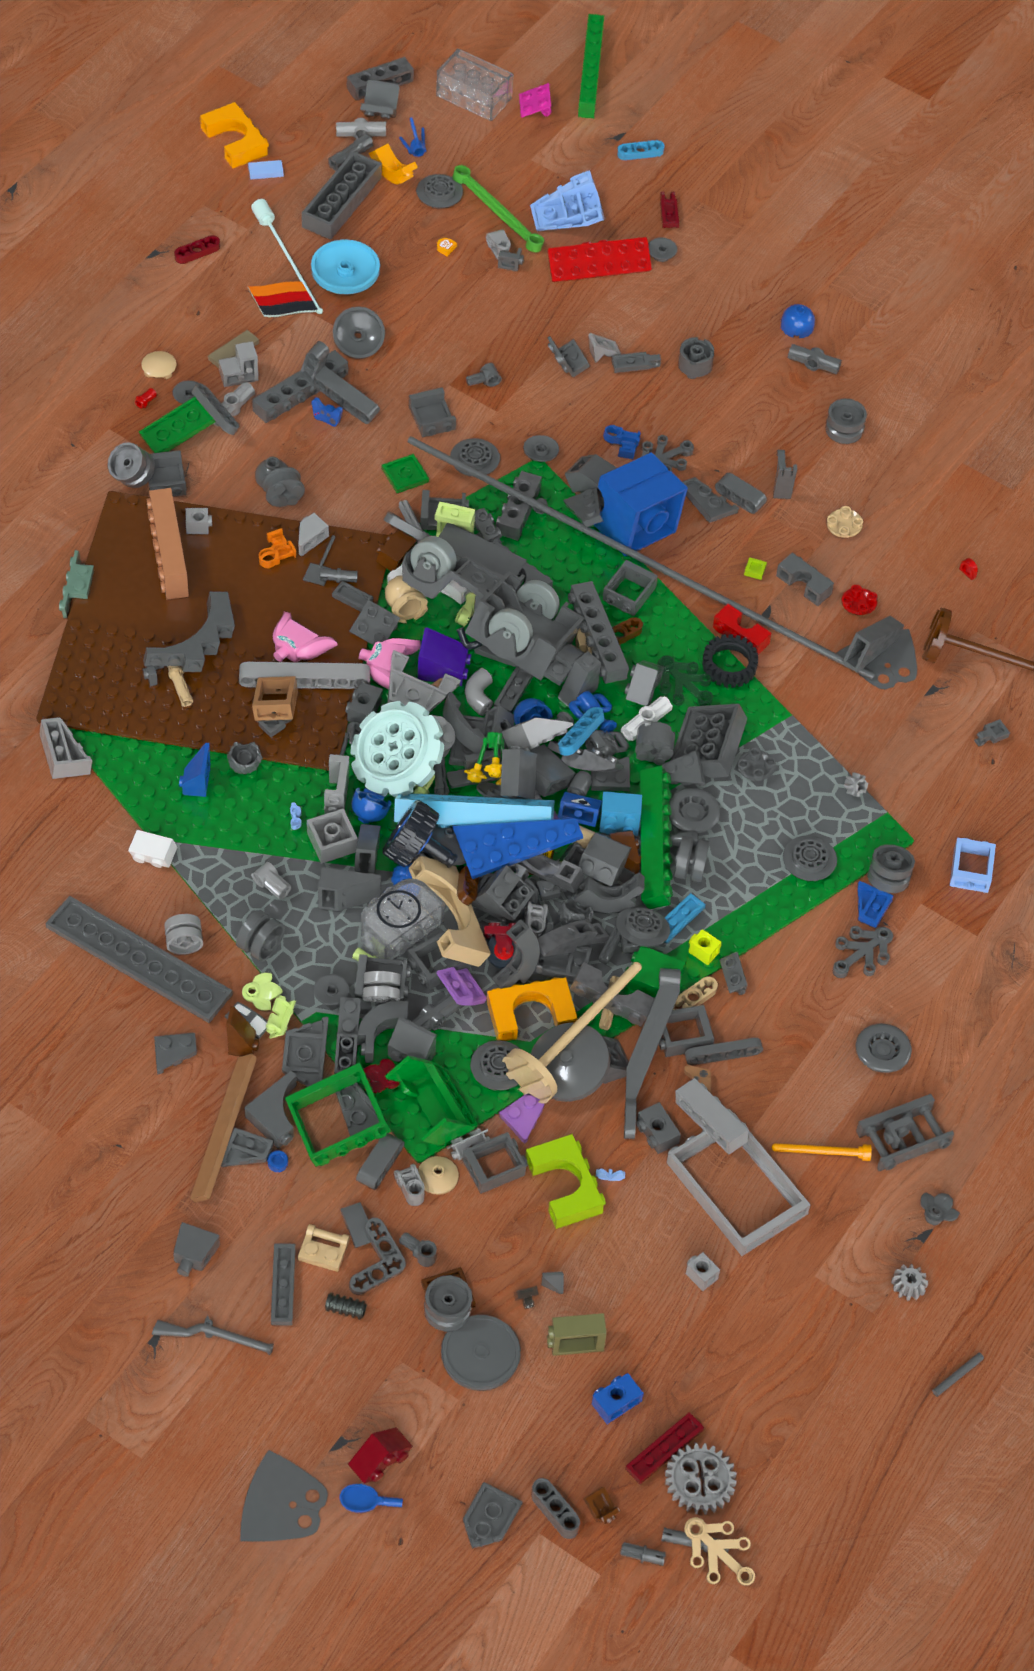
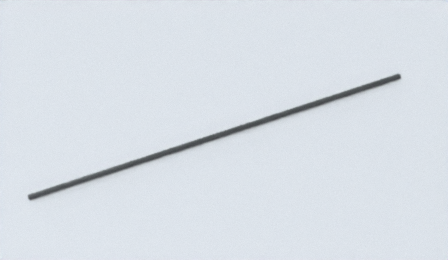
M409 437V444L724 605L730 604L749 618L849 668L842 663L844 657L596 530L585 527L582 523L414 437ZM866 668L857 672L871 680L875 676V673Z

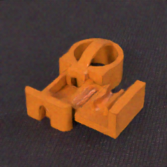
M282 528L267 533V540L269 543H272V547L262 549L259 552V564L262 567L272 568L280 564L282 559L290 556L296 558V549L291 541L287 542ZM268 555L274 557V559L271 561L263 560V558Z

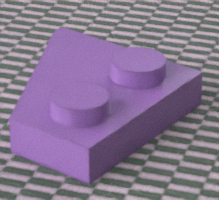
M530 1093L519 1098L499 1114L500 1118L524 1144L528 1141V1137L544 1109V1103H539L540 1099L532 1096Z

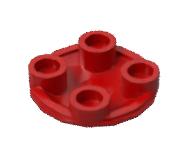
M852 585L851 589L843 593L841 603L844 609L852 614L866 615L876 609L878 595L875 592L862 588L860 585Z

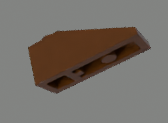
M231 1006L226 1023L228 1055L242 1057L254 1054V1051H258L260 1041L256 1039V1030L235 1007Z

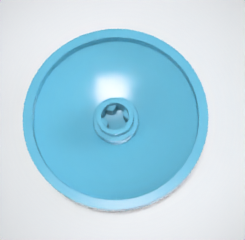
M336 240L323 245L315 252L311 261V272L314 280L322 288L337 294H354L368 289L376 282L380 273V262L374 250L364 243L354 240Z

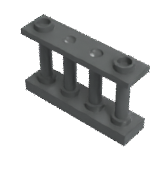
M932 1094L858 1122L856 1132L859 1138L869 1136L881 1156L877 1166L878 1171L884 1169L891 1170L897 1164L938 1148L945 1149L950 1146L954 1132L952 1130L943 1133L932 1115L931 1110L935 1102ZM918 1115L924 1116L936 1137L925 1141L913 1117ZM910 1116L913 1122L910 1131L918 1144L907 1148L901 1137L898 1145L900 1151L889 1155L877 1131L886 1129L888 1123Z

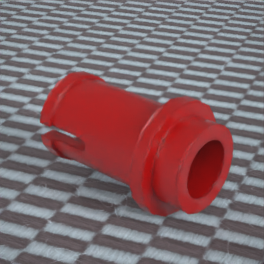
M149 388L141 396L138 395L135 400L136 406L140 409L146 408L147 404L157 397L156 391L153 388Z

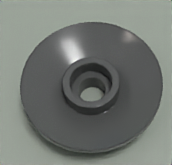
M536 435L525 441L524 453L532 460L547 462L553 460L558 455L559 445L548 436Z
M481 782L477 785L478 792L484 797L507 798L500 796V785L489 782Z

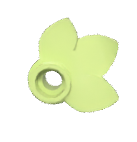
M261 973L255 976L251 983L243 987L242 995L246 1001L253 1002L257 1009L268 1011L271 1010L270 1000L280 996L283 990L280 986L271 982L272 973ZM254 989L256 992L250 994L249 990Z

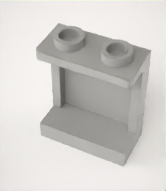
M330 754L329 783L337 784V789H325L324 814L343 808L345 811L349 784V756Z

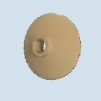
M435 1156L428 1158L418 1168L425 1191L431 1194L440 1195L450 1192L456 1186L459 1179L456 1165L445 1157ZM439 1170L441 1173L436 1174L434 1171Z

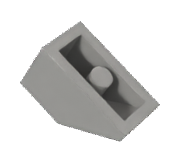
M315 513L304 517L300 522L298 542L300 556H303L329 537V526Z

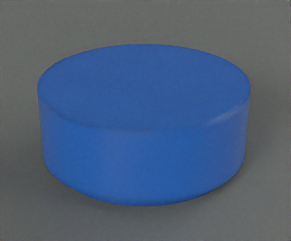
M279 1150L271 1152L267 1158L269 1169L273 1172L284 1171L288 1167L287 1154Z

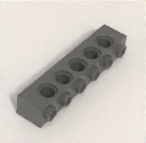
M336 350L330 352L325 366L341 378H344L348 374V361ZM300 371L253 398V412L265 423H268L299 403L304 402L312 395H316L319 390L304 380Z
M593 582L571 585L568 601L573 605L574 612L584 617L580 630L586 636V644L588 648H591L592 655L601 662L600 677H603L605 684L626 680L629 671L628 664Z

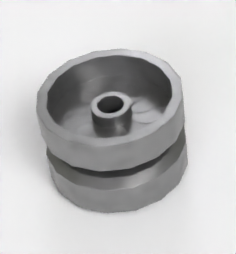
M130 442L116 446L108 458L109 473L116 480L131 488H139L145 485L154 473L155 463L153 457L147 451Z

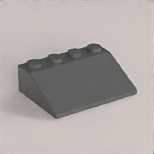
M740 704L688 707L671 760L697 751L700 756L704 776L710 778L729 777L747 722V716Z

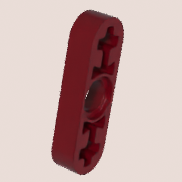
M210 235L178 247L174 251L175 261L179 264H186L217 252L220 249V239L215 235ZM194 248H200V249H202V250L197 252V251H194L193 249H194Z

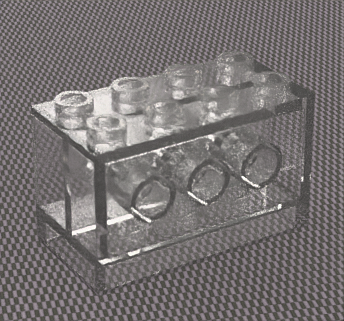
M457 49L437 70L436 96L490 121L512 99L513 73L460 49Z

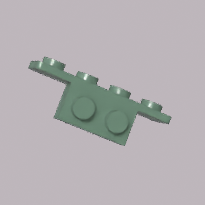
M75 550L74 556L70 558V571H67L66 574L67 585L63 586L64 597L59 603V610L62 611L63 618H68L72 598L88 599L94 574V565H81L78 550Z

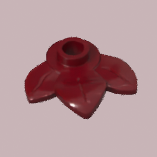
M382 1059L379 1065H369L364 1069L374 1093H381L386 1088L394 1089L399 1086V1082L388 1080L385 1077L395 1068L393 1061Z

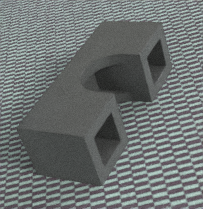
M791 553L778 564L776 576L789 586L796 581L807 583L804 597L816 606H819L832 595L834 582L818 572L816 568L807 564L801 557Z

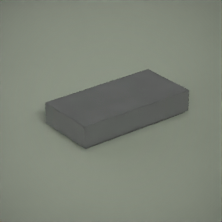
M344 581L332 592L333 598L360 612L368 600L373 602V596Z

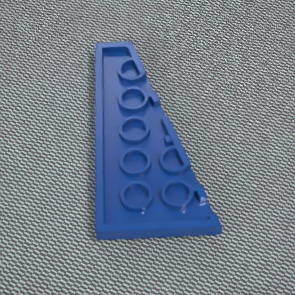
M576 818L452 826L472 880L497 871L506 865L516 864L583 839V834Z

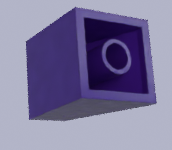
M425 627L418 656L417 679L435 682L443 678L446 673L461 680L459 686L462 687L463 679L467 680L468 677L466 665H470L472 654H468L469 649H466L461 642Z

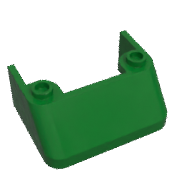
M407 1056L385 1076L388 1080L399 1082L401 1085L400 1089L405 1095L416 1097L432 1126L428 1129V1133L421 1138L423 1142L443 1145L471 1132L477 1127L474 1116L448 1072L441 1064Z

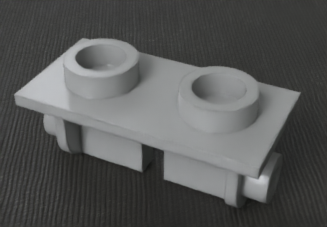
M479 1128L470 1132V1137L464 1140L462 1136L452 1140V1145L447 1147V1150L453 1149V1152H451L452 1158L454 1160H461L463 1150L468 1149L469 1146L473 1147L490 1140V1137H485L484 1134L488 1129L481 1131Z

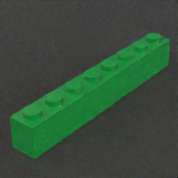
M588 14L578 117L594 119L604 15Z
M662 765L640 770V795H642L641 874L645 877L641 900L648 909L671 905V897L673 896L670 880L673 879L670 864H672V856L670 854V847H672L670 831H672V825L669 820V815L672 814L669 805V799H671L669 789L671 777Z

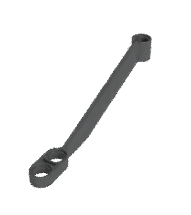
M660 968L658 993L626 1068L624 1139H635L636 1098L679 996L680 969Z

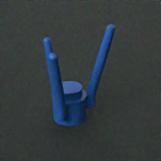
M410 117L415 139L411 141L410 146L402 137H399L410 155L413 154V156L419 157L427 151L425 147L424 127L421 128L420 141L413 118Z

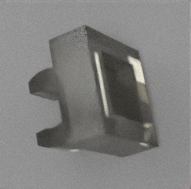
M537 1286L514 1292L515 1301L522 1300L524 1310L533 1308L534 1301L532 1297L539 1295Z

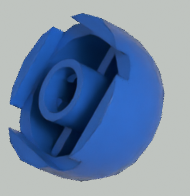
M794 304L784 311L781 318V329L789 337L799 336V338H805L813 333L815 316L809 307L802 304Z
M529 698L521 701L514 710V723L517 725L533 718L550 719L553 715L550 708L543 701Z
M357 788L352 797L351 804L354 813L358 816V820L368 824L369 822L382 820L390 810L391 801L385 802V796L364 788V791H360V788Z

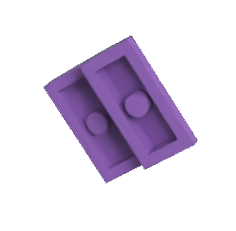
M454 967L437 971L436 974L457 1004L471 1006L485 1003L487 997L467 968L456 971Z

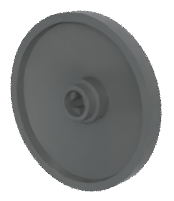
M574 1023L560 1024L546 1031L535 1043L531 1055L539 1060ZM586 1025L546 1066L557 1085V1093L551 1099L563 1102L577 1101L594 1093L605 1081L610 1069V1052L603 1037L592 1027Z

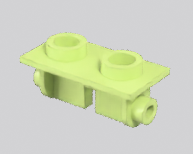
M281 995L275 999L272 1011L277 1015L271 1013L266 1024V1031L270 1033V1039L282 1036L287 1031V1025L296 1003L295 1000L287 1002L286 997Z

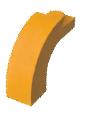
M385 144L368 153L371 159L382 163V175L394 184H401L414 177L412 170L418 168L415 161L407 165L402 164L395 157L389 144Z

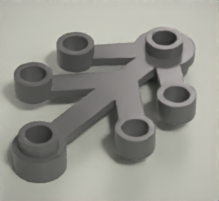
M659 435L655 456L671 472L672 467L680 471L685 470L687 467L685 459L681 458L674 461L670 460V458L680 454L685 457L691 456L694 450L692 442L685 440L679 447L663 453L664 447L668 444V437L666 435ZM645 441L642 444L643 452L641 457L652 452V442Z
M859 926L851 927L849 935L852 939H872L869 942L848 941L842 936L836 939L835 946L837 949L857 950L844 961L839 960L834 963L832 972L837 978H845L848 975L849 967L863 956H865L863 973L866 976H873L876 970V966L873 964V949L878 945L879 954L877 962L880 965H887L889 963L890 956L887 953V945L892 942L893 933L886 927H879L875 931L862 930Z

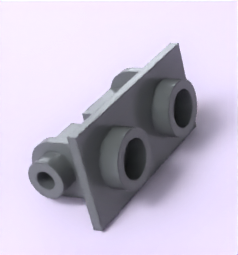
M738 952L719 959L729 993L736 991L739 995L745 994L748 984Z

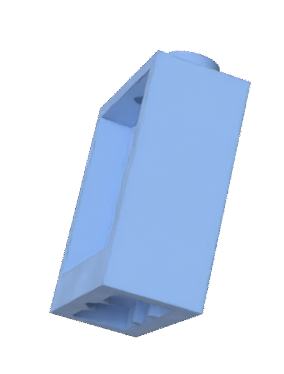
M957 837L954 847L950 886L988 893L992 881L996 844ZM960 852L987 856L986 875L958 870Z

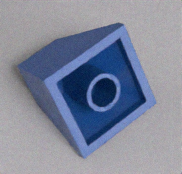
M205 743L185 767L184 775L180 776L179 787H182L183 795L206 797L211 768L209 743Z

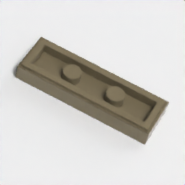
M246 330L208 355V360L219 368V360L236 357V344L253 342V345L256 346L259 344V339Z

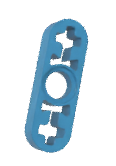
M660 140L621 144L618 146L617 156L621 160L659 157L663 155L665 145ZM637 149H644L645 151L639 152Z

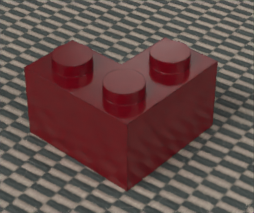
M397 1427L374 1432L349 1461L348 1465L363 1483L377 1482L384 1476L383 1471L394 1463L400 1464L408 1458V1452L413 1446Z

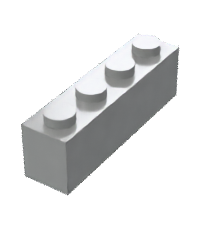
M694 1078L675 1091L676 1104L728 1154H731L748 1142L749 1130L746 1124L740 1122L730 1109H726L721 1104L719 1098L713 1096L703 1083H699Z

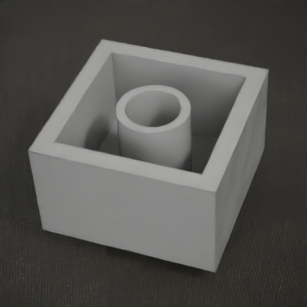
M344 808L307 820V834L321 863L356 852L358 838Z

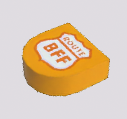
M441 238L437 242L438 252L445 256H448L457 247V242L449 238Z

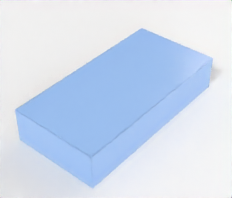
M281 160L248 163L250 180L284 177Z

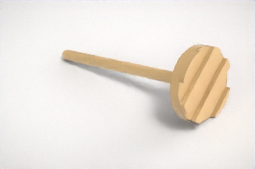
M634 962L539 1060L521 1049H512L503 1058L502 1062H505L508 1069L507 1076L510 1080L515 1079L521 1086L519 1090L523 1094L530 1093L532 1096L540 1099L539 1103H547L557 1093L556 1082L546 1066L642 969L639 962Z

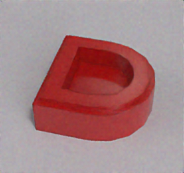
M966 558L961 562L959 570L970 580L976 578L978 573L976 563L971 558Z

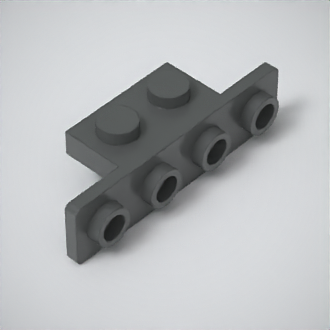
M498 749V758H500V764H502L501 751ZM494 750L484 753L481 771L487 779H482L481 782L500 779L492 778L488 772L484 771L485 766L492 763ZM480 753L464 756L465 769L446 773L450 788L479 784L468 780V774L464 773V770L474 768Z

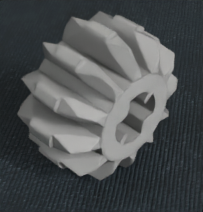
M903 1264L900 1270L897 1269L894 1272V1277L891 1281L894 1285L893 1292H899V1298L903 1297V1295L906 1296L907 1301L910 1300L911 1296L917 1300L920 1295L923 1296L926 1292L925 1288L928 1286L926 1273H920L921 1267L914 1269L913 1264H911L907 1268Z

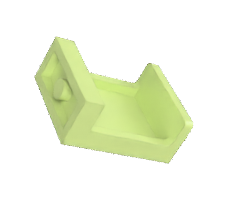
M439 502L435 513V520H437L436 536L439 537L446 523L454 524L474 534L475 509Z

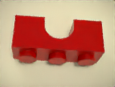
M727 604L714 616L712 628L720 634H725L727 638L729 634H733V638H736V635L741 636L740 640L746 638L747 643L751 642L753 647L757 649L756 653L759 655L770 644L772 633L758 623L749 629L740 627L742 612Z

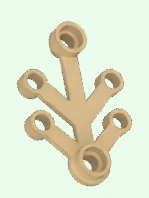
M693 1517L686 1522L684 1527L685 1534L688 1538L692 1539L690 1565L693 1568L703 1566L704 1559L701 1556L702 1541L708 1547L709 1572L706 1575V1579L710 1584H717L721 1578L718 1572L717 1556L736 1573V1579L741 1585L746 1586L754 1582V1571L749 1567H742L724 1550L737 1548L741 1551L748 1550L751 1545L750 1540L747 1537L714 1540L707 1534L721 1532L724 1535H729L734 1531L733 1523L725 1521L720 1524H706L704 1520L698 1517ZM724 1524L731 1526L730 1532L723 1530ZM693 1525L699 1526L698 1533L692 1532L691 1528ZM742 1539L747 1541L746 1548L740 1547L739 1543ZM695 1557H699L701 1560L699 1566L693 1563ZM743 1572H747L749 1575L747 1581L741 1578ZM711 1573H715L717 1575V1580L715 1582L711 1581L709 1578Z

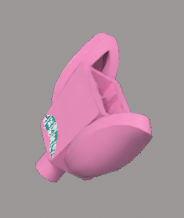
M285 611L273 632V642L275 643L276 650L273 655L279 662L285 658L293 662L311 660L338 645L333 638L318 637L317 634L291 620V614Z
M392 638L383 642H376L372 651L362 648L359 659L367 661V665L370 667V677L377 684L389 690L393 651L395 650L404 655L412 654L420 649L421 641Z

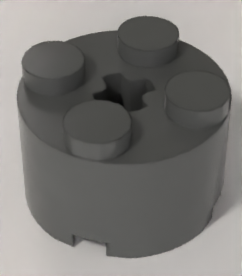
M691 337L683 341L679 351L678 367L688 378L702 377L712 371L714 359L712 343L706 339L704 341L698 340V337Z
M651 722V725L647 726L645 724L640 725L637 729L636 758L642 761L654 762L656 765L664 764L673 756L675 732L671 731L669 725L661 722Z

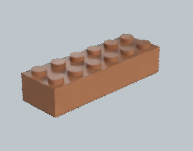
M171 488L150 490V498L146 499L151 535L153 536V547L155 552H158L155 553L156 564H158V575L161 580V592H165L166 600L189 597L187 571Z

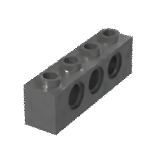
M405 57L347 76V90L357 101L365 98L367 82L369 80L394 83L401 86L414 81V68Z
M521 471L519 477H515L513 487L515 490L536 500L541 489L542 477ZM508 494V502L504 503L502 507V516H498L496 527L500 529L502 536L519 540L532 506Z

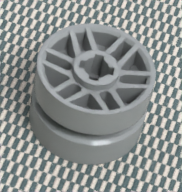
M179 914L166 920L164 924L166 945L171 953L185 955L194 953L202 948L201 921L197 916Z
M388 971L365 972L363 984L368 987L363 988V1000L379 1003L400 1001V989L395 987L400 986L401 975Z

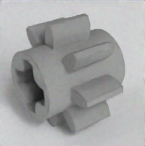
M855 772L852 773V776H847L844 784L847 789L846 793L859 797L860 793H866L868 783L865 780L866 776Z

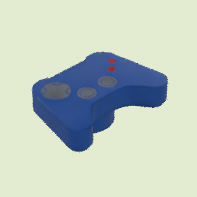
M318 397L312 400L313 416L315 419L330 424L333 427L340 423L343 412L342 407L335 408L330 404L325 406Z

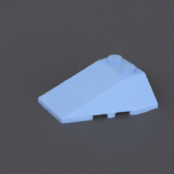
M590 170L570 178V182L564 186H558L555 192L550 195L546 194L530 205L537 231L589 226L605 219Z

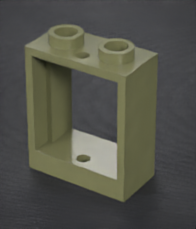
M604 1313L552 1318V1325L548 1326L547 1346L552 1348V1355L604 1351L607 1335Z

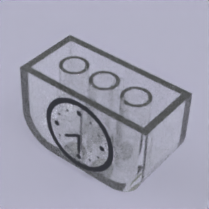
M404 879L393 887H388L378 898H373L362 911V946L370 955L377 958L397 959L444 924L445 902L424 882L418 879Z

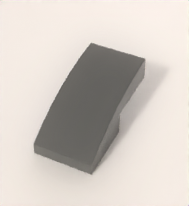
M359 1202L340 1209L354 1247L358 1248L371 1243L364 1231L368 1218L361 1203Z

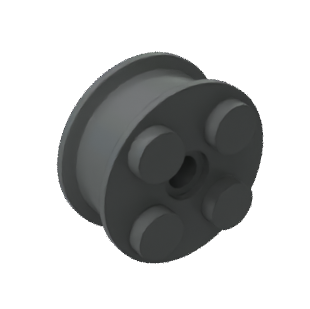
M291 467L277 468L269 472L262 481V488L266 492V499L272 506H293L298 503V500L301 499L305 492L300 473Z

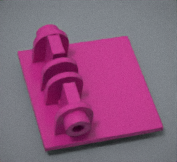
M549 83L519 94L521 118L539 111L544 116L550 115V107L552 106Z

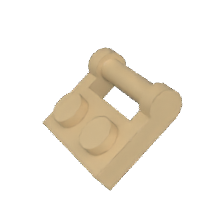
M309 1224L298 1255V1261L338 1272L350 1240V1235L335 1234ZM313 1236H315L318 1238L339 1243L340 1246L339 1248L327 1244L312 1241Z

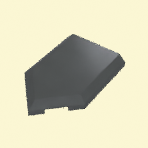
M483 1482L463 1518L471 1548L474 1549L502 1541L523 1502Z

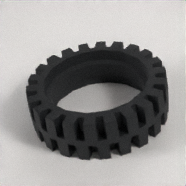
M724 634L721 635V639L717 636L714 638V641L710 640L709 644L705 647L702 660L703 671L706 672L707 678L710 677V681L714 682L717 680L716 684L719 686L724 683V687L727 688L728 684H731V688H735L736 684L741 687L743 683H749V680H752L756 674L758 666L757 649L753 647L751 642L747 643L746 638L740 640L741 636L739 635L733 638V634H729L727 638ZM733 650L743 654L749 663L741 671L728 672L718 668L713 663L712 657L719 651Z

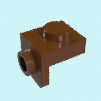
M604 1487L583 1498L596 1522L607 1524L616 1519V1514L620 1512L619 1507L614 1506Z

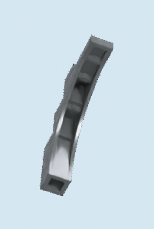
M209 592L206 604L207 620L203 627L191 638L166 648L146 647L143 659L144 666H182L183 672H202L205 660L204 655H217L220 644L219 638H232L235 624L228 592Z

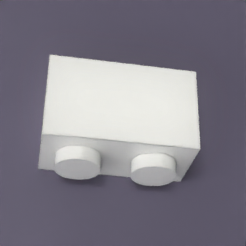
M137 830L128 851L136 862L144 863L145 861L158 868L162 866L169 868L177 846L171 838Z

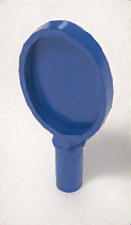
M365 1484L349 1485L340 1493L342 1506L355 1513L369 1512L377 1505H382V1507H402L403 1498L378 1496L375 1489Z

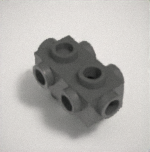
M485 508L476 510L474 525L479 532L476 535L493 544L498 542L502 545L500 540L502 534L498 527L495 528L493 525L495 521L491 513L488 514Z

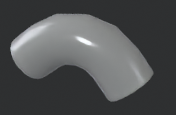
M480 668L469 678L465 688L468 704L480 716L485 715L493 705V701L484 694V689L493 682L490 673L484 668Z

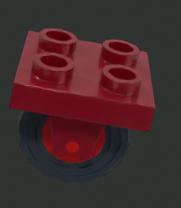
M493 922L488 923V926H484V938L490 939L487 945L491 955L487 959L497 968L503 969L514 956L515 946L506 932L516 923L500 926V923Z

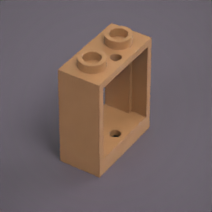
M296 676L258 678L252 704L255 721L293 719L298 695ZM263 694H287L286 700L262 701Z

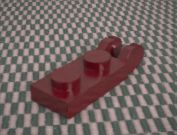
M660 192L662 228H679L680 222L675 192H671L670 199H665V192Z

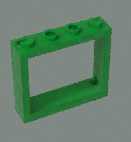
M360 1062L285 1097L308 1155L315 1167L326 1165L330 1160L345 1156L349 1151L364 1147L368 1142L374 1139H381L391 1132ZM362 1081L380 1123L316 1152L299 1109Z

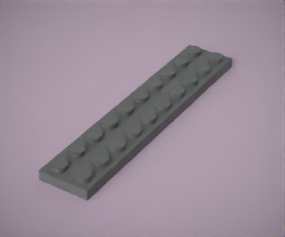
M71 896L64 901L45 923L47 929L208 1023L213 1020L233 995V990Z

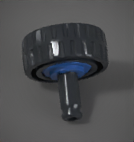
M416 800L402 816L382 851L386 857L402 867H406L421 851H424L442 864H446L448 868L452 867L458 857L457 854H453L451 850L431 838L432 831L439 819V813L420 800Z

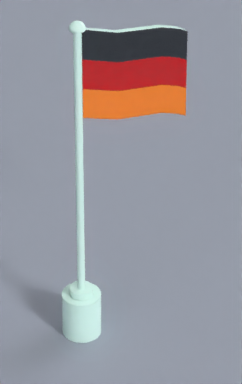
M265 199L256 200L251 206L253 213L261 225H269L300 279L297 282L248 286L263 316L279 317L304 312L322 314L323 309L317 304L271 224L275 219L274 213Z

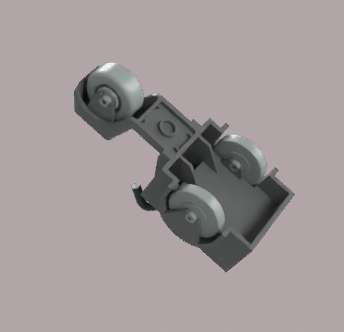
M428 536L421 539L406 553L402 561V580L410 587L423 593L426 597L434 599L452 580L476 595L474 614L466 631H464L463 627L457 629L460 641L466 649L472 650L485 645L496 656L509 660L540 681L544 678L545 671L555 660L557 653L565 645L572 644L584 620V617L568 608V602H565L559 611L560 602L558 595L549 584L540 580H530L521 586L525 578L523 574L518 577L508 571L503 576L498 572H492L467 556L462 557L457 562L452 546L437 536ZM466 634L474 638L476 641L469 642Z

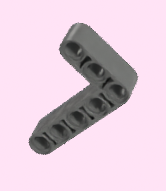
M317 341L305 356L300 371L302 378L361 422L369 424L380 412L379 406L325 366L329 348L325 343Z

